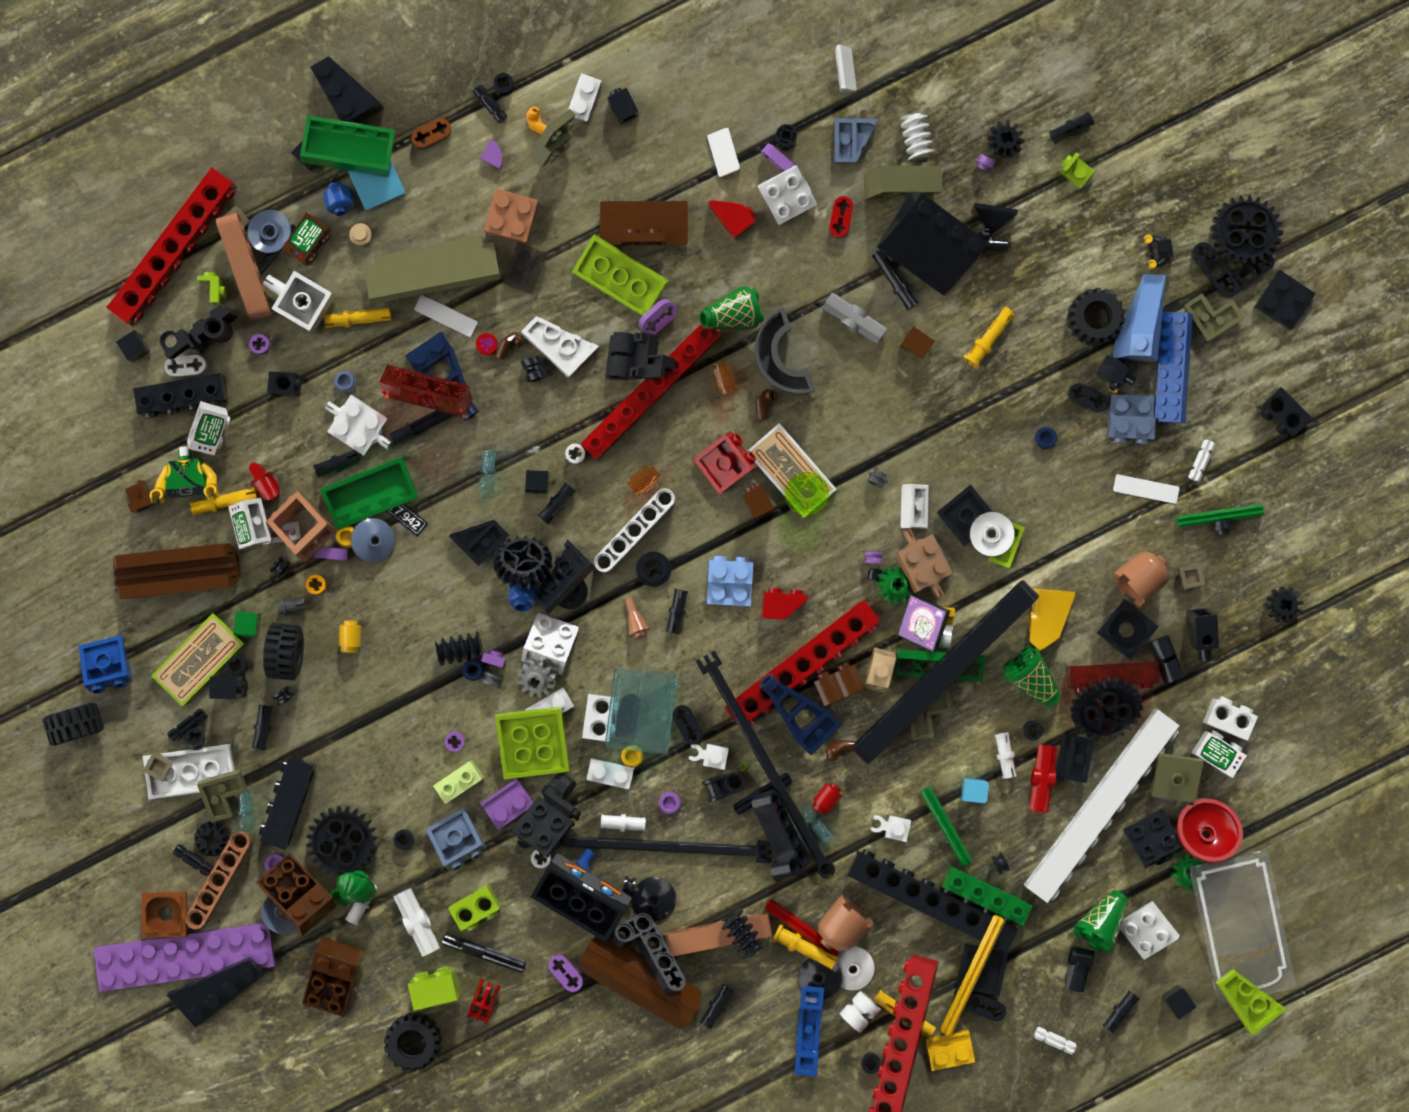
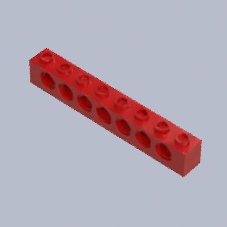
M211 167L106 308L131 326L134 323L137 324L144 315L142 312L147 305L151 306L157 298L156 293L159 289L165 288L169 283L171 273L181 267L183 264L182 259L186 253L190 254L196 246L195 241L200 235L203 236L208 231L210 221L220 215L225 201H230L236 193L234 189L237 186ZM214 190L217 191V198L210 201L208 199L209 193ZM204 208V215L201 218H196V210ZM187 225L191 226L190 234L183 236L182 229ZM177 243L178 250L175 253H169V246ZM163 260L165 267L161 271H157V262ZM146 278H151V286L144 289L143 281ZM137 295L138 303L135 306H130V298Z
M700 324L669 355V357L676 359L674 371H665L664 378H656V380L645 379L580 444L598 460L721 338V334L716 329L704 328Z
M865 600L856 604L736 697L750 725L757 721L755 717L761 712L765 715L774 708L771 699L764 698L762 695L763 689L760 688V683L766 676L773 674L779 680L781 674L789 673L792 676V681L786 686L791 689L795 686L800 688L809 681L807 677L814 672L817 675L826 668L825 663L828 660L832 659L834 662L844 654L842 650L849 645L852 648L861 641L859 637L863 633L867 632L869 635L879 627L876 623L880 619ZM853 619H858L861 622V629L857 632L852 631L849 627L850 621ZM836 632H840L844 636V641L840 645H835L832 641V636ZM824 646L826 648L827 654L824 658L820 659L815 656L814 651L816 647ZM801 659H806L809 662V669L805 672H801L797 668V663ZM755 700L757 702V709L754 712L746 711L744 707L746 701ZM727 705L724 706V708L727 710V712L730 714V716H731V717L733 718V720L735 721V719H734L733 715L731 714V712H730L729 708L727 707Z
M913 954L910 960L906 959L903 972H906L905 981L901 980L898 993L901 994L899 1002L896 1001L893 1009V1014L896 1015L895 1022H891L888 1035L891 1038L889 1044L886 1043L882 1056L886 1057L884 1065L881 1064L877 1077L881 1079L879 1086L874 1088L872 1098L876 1100L874 1107H870L869 1112H903L939 965L937 960ZM915 975L921 977L923 984H915L912 977ZM907 997H914L917 1000V1006H911L907 1001ZM902 1019H910L912 1027L904 1026ZM897 1040H904L907 1044V1048L899 1047L897 1044ZM892 1061H899L902 1069H895ZM887 1082L895 1083L897 1090H890L887 1087ZM888 1103L891 1106V1111H885L881 1104Z

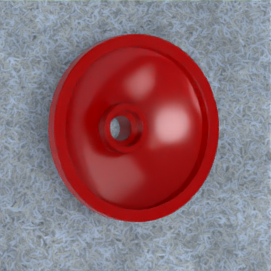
M1198 799L1195 803L1191 802L1182 810L1177 821V834L1180 843L1190 855L1200 861L1208 863L1223 862L1231 858L1238 851L1242 843L1243 829L1238 816L1229 806L1218 800ZM1202 833L1207 834L1208 838H1204Z

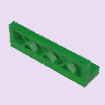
M896 649L895 676L922 677L925 672L920 665L926 660H931L936 664V661H939L946 653ZM980 655L973 662L979 664L978 677L969 676L964 671L963 674L965 676H959L956 680L983 682L986 655ZM901 658L910 659L915 667L909 672L900 671ZM914 659L922 661L917 664ZM918 668L921 671V673H916L913 671H915Z

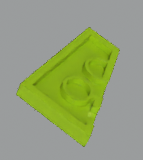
M1233 969L1215 982L1252 1036L1287 1010Z

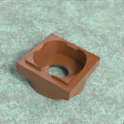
M187 891L141 893L142 937L188 936V925L186 923V916L189 912ZM163 906L171 907L174 912L173 918L169 921H163L159 917V910Z

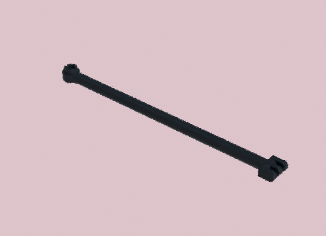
M716 651L711 652L712 657L715 659L713 662L710 661L708 655L703 656L707 663L706 666H703L700 659L696 660L702 674L709 673L773 788L778 792L786 811L817 864L818 874L822 878H829L827 872H823L821 869L823 865H829L828 872L833 876L835 873L833 863L827 860L720 672L718 666L722 665V662Z
M567 836L560 846L756 857V863H771V858H763V854H772L771 849H763V845L771 846L768 840H757V846ZM517 840L520 847H531L529 844H524L522 840Z

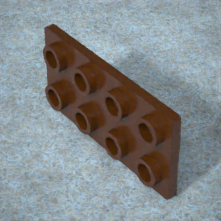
M601 201L600 238L613 246L687 245L688 202Z

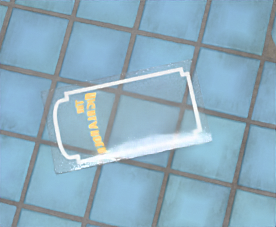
M1266 849L1232 857L1223 862L1190 867V875L1218 1005L1229 1004V1002L1215 982L1232 969L1266 994L1296 988L1269 851Z

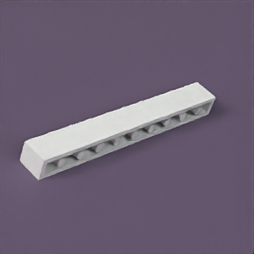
M1154 709L1029 876L1024 883L1025 887L1047 903L1049 900L1053 901L1060 892L1058 888L1063 882L1067 883L1073 875L1072 869L1076 864L1079 866L1084 861L1087 849L1089 847L1093 848L1100 838L1098 834L1102 829L1106 830L1113 821L1111 819L1116 811L1120 812L1126 804L1124 800L1127 795H1132L1139 786L1137 782L1142 776H1147L1151 771V763L1155 758L1158 759L1159 753H1164L1165 748L1163 747L1168 740L1171 742L1179 732L1177 728L1180 725L1158 709Z

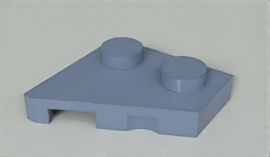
M835 118L834 164L857 163L877 123V119Z

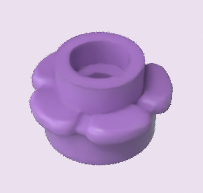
M981 153L978 159H975L978 162L977 167L988 172L990 168L995 169L994 164L996 160Z

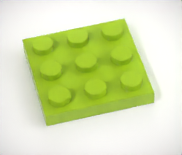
M561 706L495 714L504 779L570 771Z

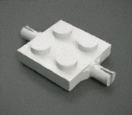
M350 395L346 403L340 408L330 401L327 403L328 406H325L324 409L335 415L334 422L327 432L365 456L376 442L386 449L391 445L392 441L381 435L383 427L389 418L355 396Z

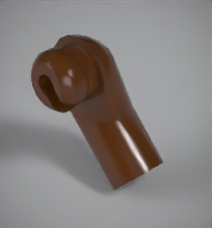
M512 332L503 338L495 353V357L505 360L513 344L517 347L521 346L524 339L523 336L518 335V332Z
M766 389L756 398L757 420L768 419L767 407L777 397L774 390Z
M834 741L826 748V758L830 761H836L841 751L854 752L851 747L855 741Z

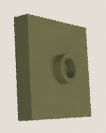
M1159 753L1151 796L1195 803L1204 763L1203 759Z

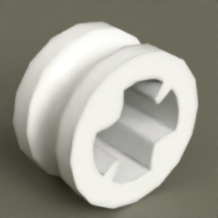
M571 444L567 447L565 455L569 462L578 464L584 460L585 450L579 444ZM575 448H579V453L582 452L581 457H576V460L571 459L572 455H569L570 450L574 451Z
M537 850L532 853L531 862L535 867L545 868L549 865L551 854L547 858L546 863L543 861V864H539L535 855L540 853Z

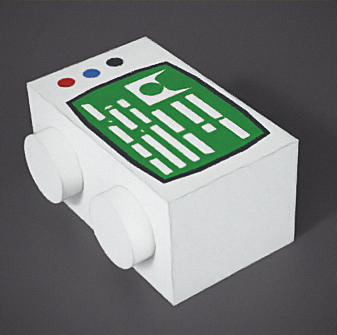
M200 401L187 439L189 449L215 455L216 450L222 446L223 436L221 435L223 429H227L230 422L226 408Z
M261 498L242 501L228 507L239 549L258 546L272 541Z
M1214 730L1211 733L1204 731L1191 754L1199 759H1203L1204 762L1226 776L1233 778L1247 756L1241 752L1243 748L1233 742L1230 745L1224 742V736Z

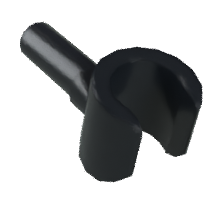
M869 569L867 579L879 582L877 575L885 574L884 570Z

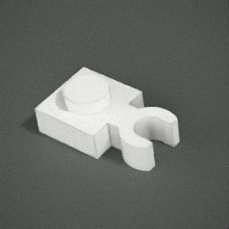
M698 744L691 745V748H696L699 751L697 756H689L691 761L704 759L703 766L725 770L729 748L707 744L706 750H704Z
M873 815V819L880 821L879 827L870 828L873 832L884 830L886 831L884 837L907 842L911 820L889 815L888 821H885L881 816Z

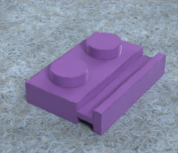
M516 778L480 804L499 830L528 810L533 804V800L518 778Z

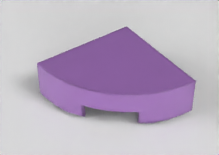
M490 139L480 159L501 169L503 163L502 152L499 146Z

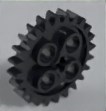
M1240 195L1238 202L1231 198L1230 206L1224 202L1222 205L1223 210H1217L1216 214L1219 217H1213L1212 222L1215 225H1212L1210 230L1215 233L1211 235V239H1217L1214 247H1221L1219 255L1227 253L1226 261L1233 257V264L1241 260L1242 266H1245L1247 261H1250V264L1254 266L1256 259L1263 263L1264 256L1269 259L1272 255L1270 251H1277L1278 247L1275 244L1281 243L1282 240L1279 236H1282L1284 232L1278 228L1282 227L1283 222H1276L1280 214L1273 215L1275 207L1273 206L1268 209V201L1261 204L1260 197L1252 201L1251 195L1244 201L1242 195ZM1239 216L1242 222L1236 223L1232 221L1231 217ZM1259 217L1263 219L1264 224H1256L1253 218ZM1244 227L1248 228L1249 234L1246 233ZM1235 236L1239 238L1240 243L1233 244L1230 241V237ZM1252 239H1260L1262 241V245H1254Z
M1107 676L1105 681L1102 682L1100 678H1097L1096 684L1089 681V688L1081 687L1083 693L1076 692L1077 699L1072 700L1073 707H1070L1071 717L1076 729H1079L1081 734L1086 733L1088 738L1094 735L1096 741H1098L1103 736L1104 740L1107 741L1108 736L1111 735L1113 739H1116V734L1118 733L1124 736L1123 730L1132 731L1130 725H1137L1136 718L1142 717L1140 713L1143 710L1141 696L1138 689L1134 688L1133 683L1128 684L1126 679L1120 682L1116 676L1113 681H1110L1109 676Z
M339 805L336 812H334L331 807L328 809L329 815L325 812L320 813L322 820L319 818L314 819L317 826H309L313 834H308L306 837L312 839V842L306 844V847H312L313 850L308 855H315L316 858L312 863L320 862L321 864L318 869L321 870L326 867L327 875L332 870L335 877H338L340 872L342 874L348 873V871L353 873L356 871V868L363 871L364 866L362 863L370 865L371 862L368 857L376 856L371 850L378 848V845L373 844V841L379 837L372 835V832L377 828L369 827L372 819L365 821L366 813L359 816L358 808L350 812V806H346L345 811H342V807ZM333 821L341 823V832L333 831ZM350 823L352 826L345 837L347 844L340 848L338 857L335 860L333 856L340 845V841L337 839L344 836L347 825ZM353 830H358L361 832V841L357 842L353 840ZM324 841H328L333 845L331 853L323 850ZM345 850L352 852L353 860L351 862L343 859V852Z

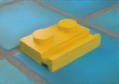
M969 1030L953 1032L951 1036L943 1034L930 1037L929 1039L925 1038L932 1071L975 1063Z

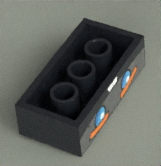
M557 852L530 896L604 942H607L632 900V897Z

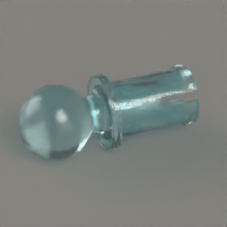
M483 450L482 470L480 472H484V476L479 480V487L485 492H491L496 487V480L492 475L497 473L495 471L497 451H490L489 459V450Z
M247 790L245 793L238 794L239 811H237V814H242L238 821V828L244 832H251L255 827V820L250 813H255V810L252 809V790Z
M809 805L801 808L800 813L805 822L811 824L809 829L813 830L822 844L829 841L834 835L822 822V817L820 819L816 818V809Z

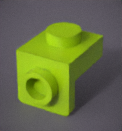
M204 272L203 276H197V281L200 283H210V303L213 305H223V299H226V287L223 286V279L214 272Z

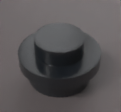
M1230 520L1212 523L1213 528H1211V531L1216 532L1217 536L1230 534V530L1234 529V527L1231 525Z

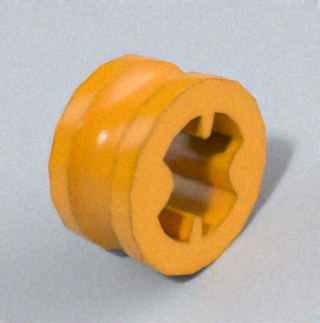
M312 575L306 581V588L312 594H321L327 587L326 579L321 575ZM317 578V581L322 582V587H319L318 591L311 587V582H314L313 579Z

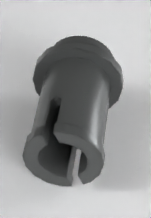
M304 597L286 601L281 599V602H277L279 614L287 616L288 613L306 610Z

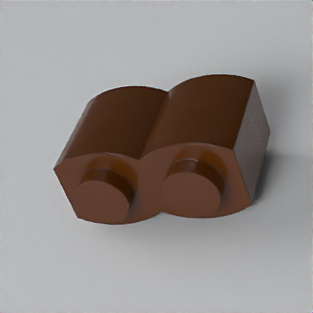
M847 662L837 666V671L832 674L826 671L816 675L817 680L813 681L823 706L865 689L855 664L849 665Z

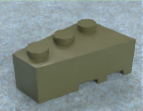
M892 162L879 163L878 167L864 173L865 200H870L875 196H886V199L893 198V196H906L907 198L911 191L922 192L926 196L940 194L943 192L941 166H933L932 162L920 163V166H913L912 162L900 163V166H893Z

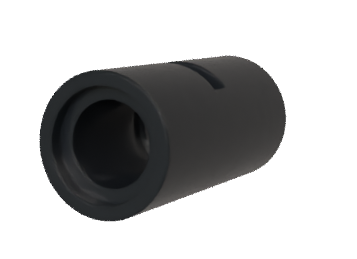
M1169 635L1148 642L1164 684L1185 677Z

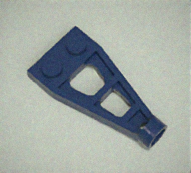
M439 332L405 355L415 372L456 408L464 421L472 418L479 412L475 404H473L455 351L442 332ZM446 359L451 372L448 377L439 380L430 373L429 369L430 366L439 360ZM454 379L458 381L462 389V393L456 398L451 397L444 388L446 384Z
M769 674L761 681L760 688L770 697L794 740L811 756L842 725L826 708L782 684L773 674ZM787 695L798 701V704L790 712H787L781 705V701ZM802 709H807L815 714V719L805 729H800L795 721V716Z

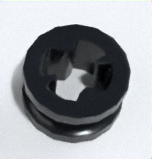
M500 73L494 78V86L498 93L508 94L513 90L514 82L509 74ZM505 79H508V80H509V81H507V83H508V85H509L508 87H505V86H504V87H502V89L499 88V86H500V83H498L499 80H502V81H504Z
M280 556L269 571L271 573L275 572L276 577L279 578L291 562L284 561V557Z
M233 656L227 661L226 667L230 674L238 676L247 671L248 663L242 656ZM240 660L243 668L238 669L236 672L233 670L235 667H232V663Z
M286 686L272 697L274 700H278V706H281L295 695L294 692L289 691V686Z
M1030 720L1023 725L1022 733L1025 738L1035 741L1042 736L1043 728L1037 721ZM1031 724H1035V728L1038 727V732H1035L1033 737H1030V733L1027 734V729H1030Z
M192 728L185 734V741L190 749L200 750L206 745L207 739L201 729ZM196 736L199 738V741L196 742L192 738Z
M407 829L398 831L393 839L395 846L402 850L411 847L414 843L413 833ZM402 833H405L406 837L410 838V842H406V845H402V841H398V837H401Z
M1002 852L997 857L991 856L999 874H1002L1003 870H1010Z
M625 876L622 892L629 894L630 897L633 896L636 882L635 877L629 879L628 876Z
M872 1052L864 1054L861 1058L863 1070L869 1074L879 1071L881 1060L878 1055ZM872 1057L874 1062H877V1065H873L874 1068L869 1069L865 1061H869L868 1058Z

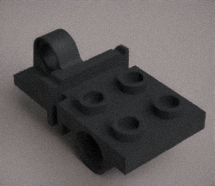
M219 305L210 312L211 315L208 318L196 321L192 325L193 329L189 331L190 333L182 329L178 332L165 331L160 336V345L165 352V356L170 360H174L189 348L197 349L202 353L205 348L210 347L206 342L210 338L219 343L229 341L233 335L230 323L237 319L238 316L226 305L223 307ZM170 335H174L177 340L173 347H167L165 344L166 338Z
M614 332L613 335H610L605 379L633 380L644 378L656 380V378H664L665 371H674L676 359L666 355H657L659 336L644 332L635 334Z
M557 773L552 781L541 789L544 799L540 796L537 797L512 829V833L548 858L553 850H557L563 844L570 828L575 826L572 818L576 821L580 819V811L565 801L577 783L569 776Z

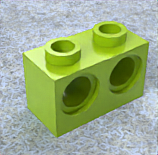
M489 884L450 905L448 909L461 931L467 929L469 932L478 927V921L486 918L488 921L499 914L497 910L501 908V905ZM483 898L489 899L491 908H481L480 900ZM461 910H469L472 913V918L470 920L462 919L460 915Z

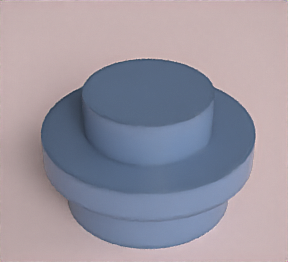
M350 371L339 372L334 379L335 387L344 393L352 391L356 386L355 375Z

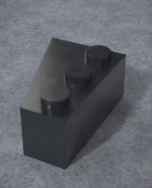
M328 56L310 67L340 121L358 123L384 108L372 94L331 57Z

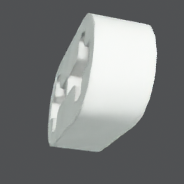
M199 355L178 356L174 360H166L164 368L166 373L172 377L199 376L207 371L208 363L205 358ZM197 359L198 362L202 363L199 371H196L193 367L188 368V364H195ZM175 361L178 365H184V368L177 369V373L170 369V366H173Z

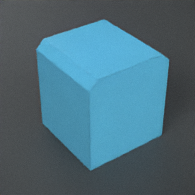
M963 778L960 799L968 802L986 803L989 783L981 779Z

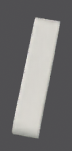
M665 488L659 490L600 551L594 560L597 570L600 572L611 571L675 503V496L671 490ZM662 493L670 494L672 499L668 505H662L659 502V496ZM647 509L655 510L656 517L654 520L647 521L644 518V512ZM634 524L641 528V533L637 537H632L629 534V528ZM619 540L624 541L626 544V549L621 553L615 552L613 548L614 543ZM603 556L609 557L611 561L610 566L606 569L600 568L598 564L599 559Z

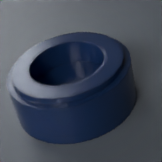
M1042 427L1035 433L1034 440L1038 447L1049 449L1056 444L1057 434L1050 427Z

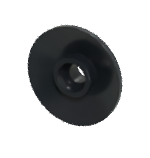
M646 878L638 883L634 889L632 896L633 907L637 914H648L653 921L663 920L672 913L675 907V890L663 878ZM652 896H656L658 898V902L656 904H652L650 902V898Z
M808 958L800 967L798 980L801 989L802 986L823 987V999H828L839 990L842 983V972L837 963H835L831 970L823 964ZM818 974L823 977V981L817 982L815 976Z

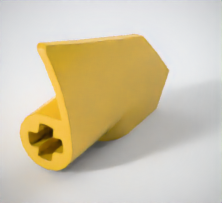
M1033 589L1039 597L1032 604V612L1029 614V641L1039 651L1060 638L1076 594L1075 592Z

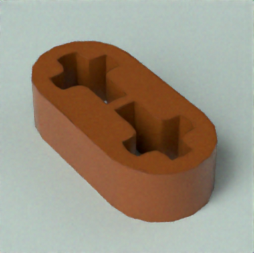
M439 118L416 129L412 133L411 139L418 149H427L447 139L451 135L452 128L447 120ZM439 124H442V126H446V125H447V128H445V133H444V134H441L440 132H437V133H434V134L432 133V132L438 130V126H437V125H439ZM422 133L423 136L431 134L425 138L426 142L424 144L420 141L416 142L419 139V134Z

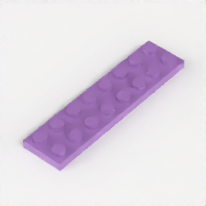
M265 923L188 933L186 937H160L94 947L99 992L205 977L248 957H251L261 969L276 966L271 930Z

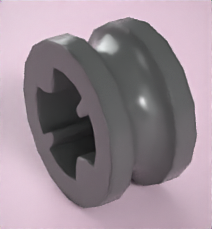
M485 671L486 677L481 682L500 688L499 682L503 680V677Z

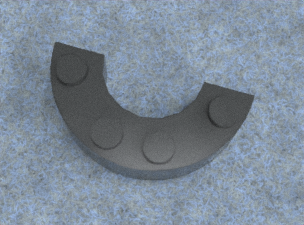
M784 308L768 317L758 332L755 343L757 368L765 381L782 393L797 396L814 393L815 389L808 371L789 369L778 356L777 347L779 341L784 335L791 332L790 323Z

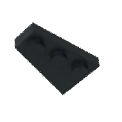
M568 539L564 544L565 550L560 557L557 556L554 561L555 567L549 577H546L545 582L540 585L535 594V601L548 614L596 568Z

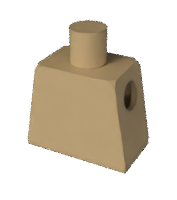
M873 648L864 688L882 693L888 690L896 661L894 652Z

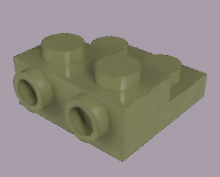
M571 109L567 110L546 127L530 152L529 156L541 167L546 166L548 162L553 163L560 153L564 154L571 146L569 141L573 134L570 132V129L574 125L572 120L576 116Z

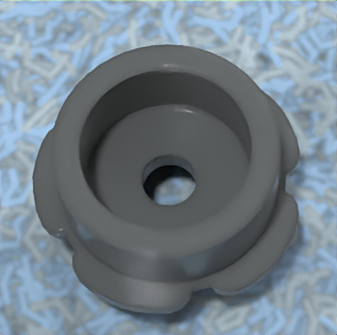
M874 470V472L868 473L867 481L870 484L882 489L884 484L888 483V480L885 479L887 475L883 472Z

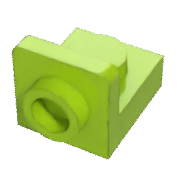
M1075 153L1073 157L1068 155L1062 162L1061 166L1064 168L1060 174L1077 188L1081 189L1095 171L1078 158L1080 156L1078 153Z

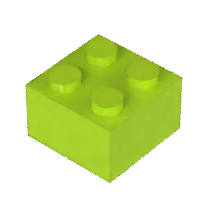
M449 966L436 969L437 971L432 974H428V971L415 974V977H412L408 984L413 1010L457 1001L462 993L456 968L450 969Z

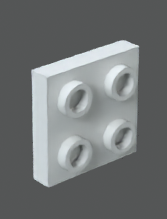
M797 165L758 185L778 225L817 205L810 187Z
M1153 901L1125 917L1120 928L1144 960L1178 940L1180 936Z

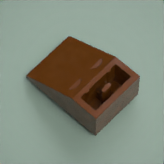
M290 853L256 882L287 921L302 936L336 908L333 897Z
M322 937L315 951L302 1004L344 1017L361 966L364 950Z

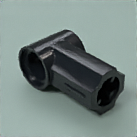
M1077 946L1071 947L1065 989L1084 993L1088 972L1091 970L1094 962V950Z

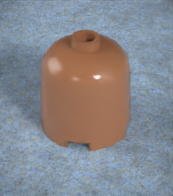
M1141 552L1112 573V576L1117 577L1113 581L1125 597L1130 595L1135 600L1132 603L1133 605L1141 607L1167 584L1169 574L1166 566L1168 564L1160 555L1156 556L1150 552Z
M841 894L819 921L818 932L823 938L820 942L829 950L834 948L837 951H848L874 926V923L870 918L866 920L861 915L863 910L849 898L845 899Z

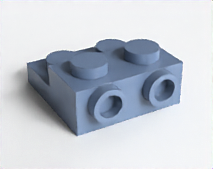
M1110 394L1108 439H1114V443H1127V440H1136L1135 444H1149V441L1154 440L1155 396Z
M465 808L426 829L443 866L447 870L457 871L464 867L463 862L470 858L472 860L479 859L484 855L483 851L487 849Z

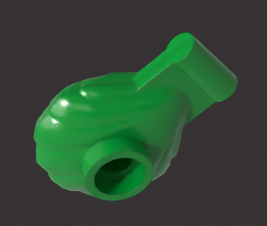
M354 871L353 873L348 872L340 875L337 879V888L333 889L329 894L333 897L334 901L345 907L349 903L371 901L376 895L377 890L365 872Z

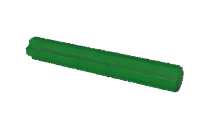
M1262 504L1181 515L1177 517V525L1181 528L1224 520L1263 516L1264 508Z
M930 786L923 788L920 793L962 866L971 863L972 858Z

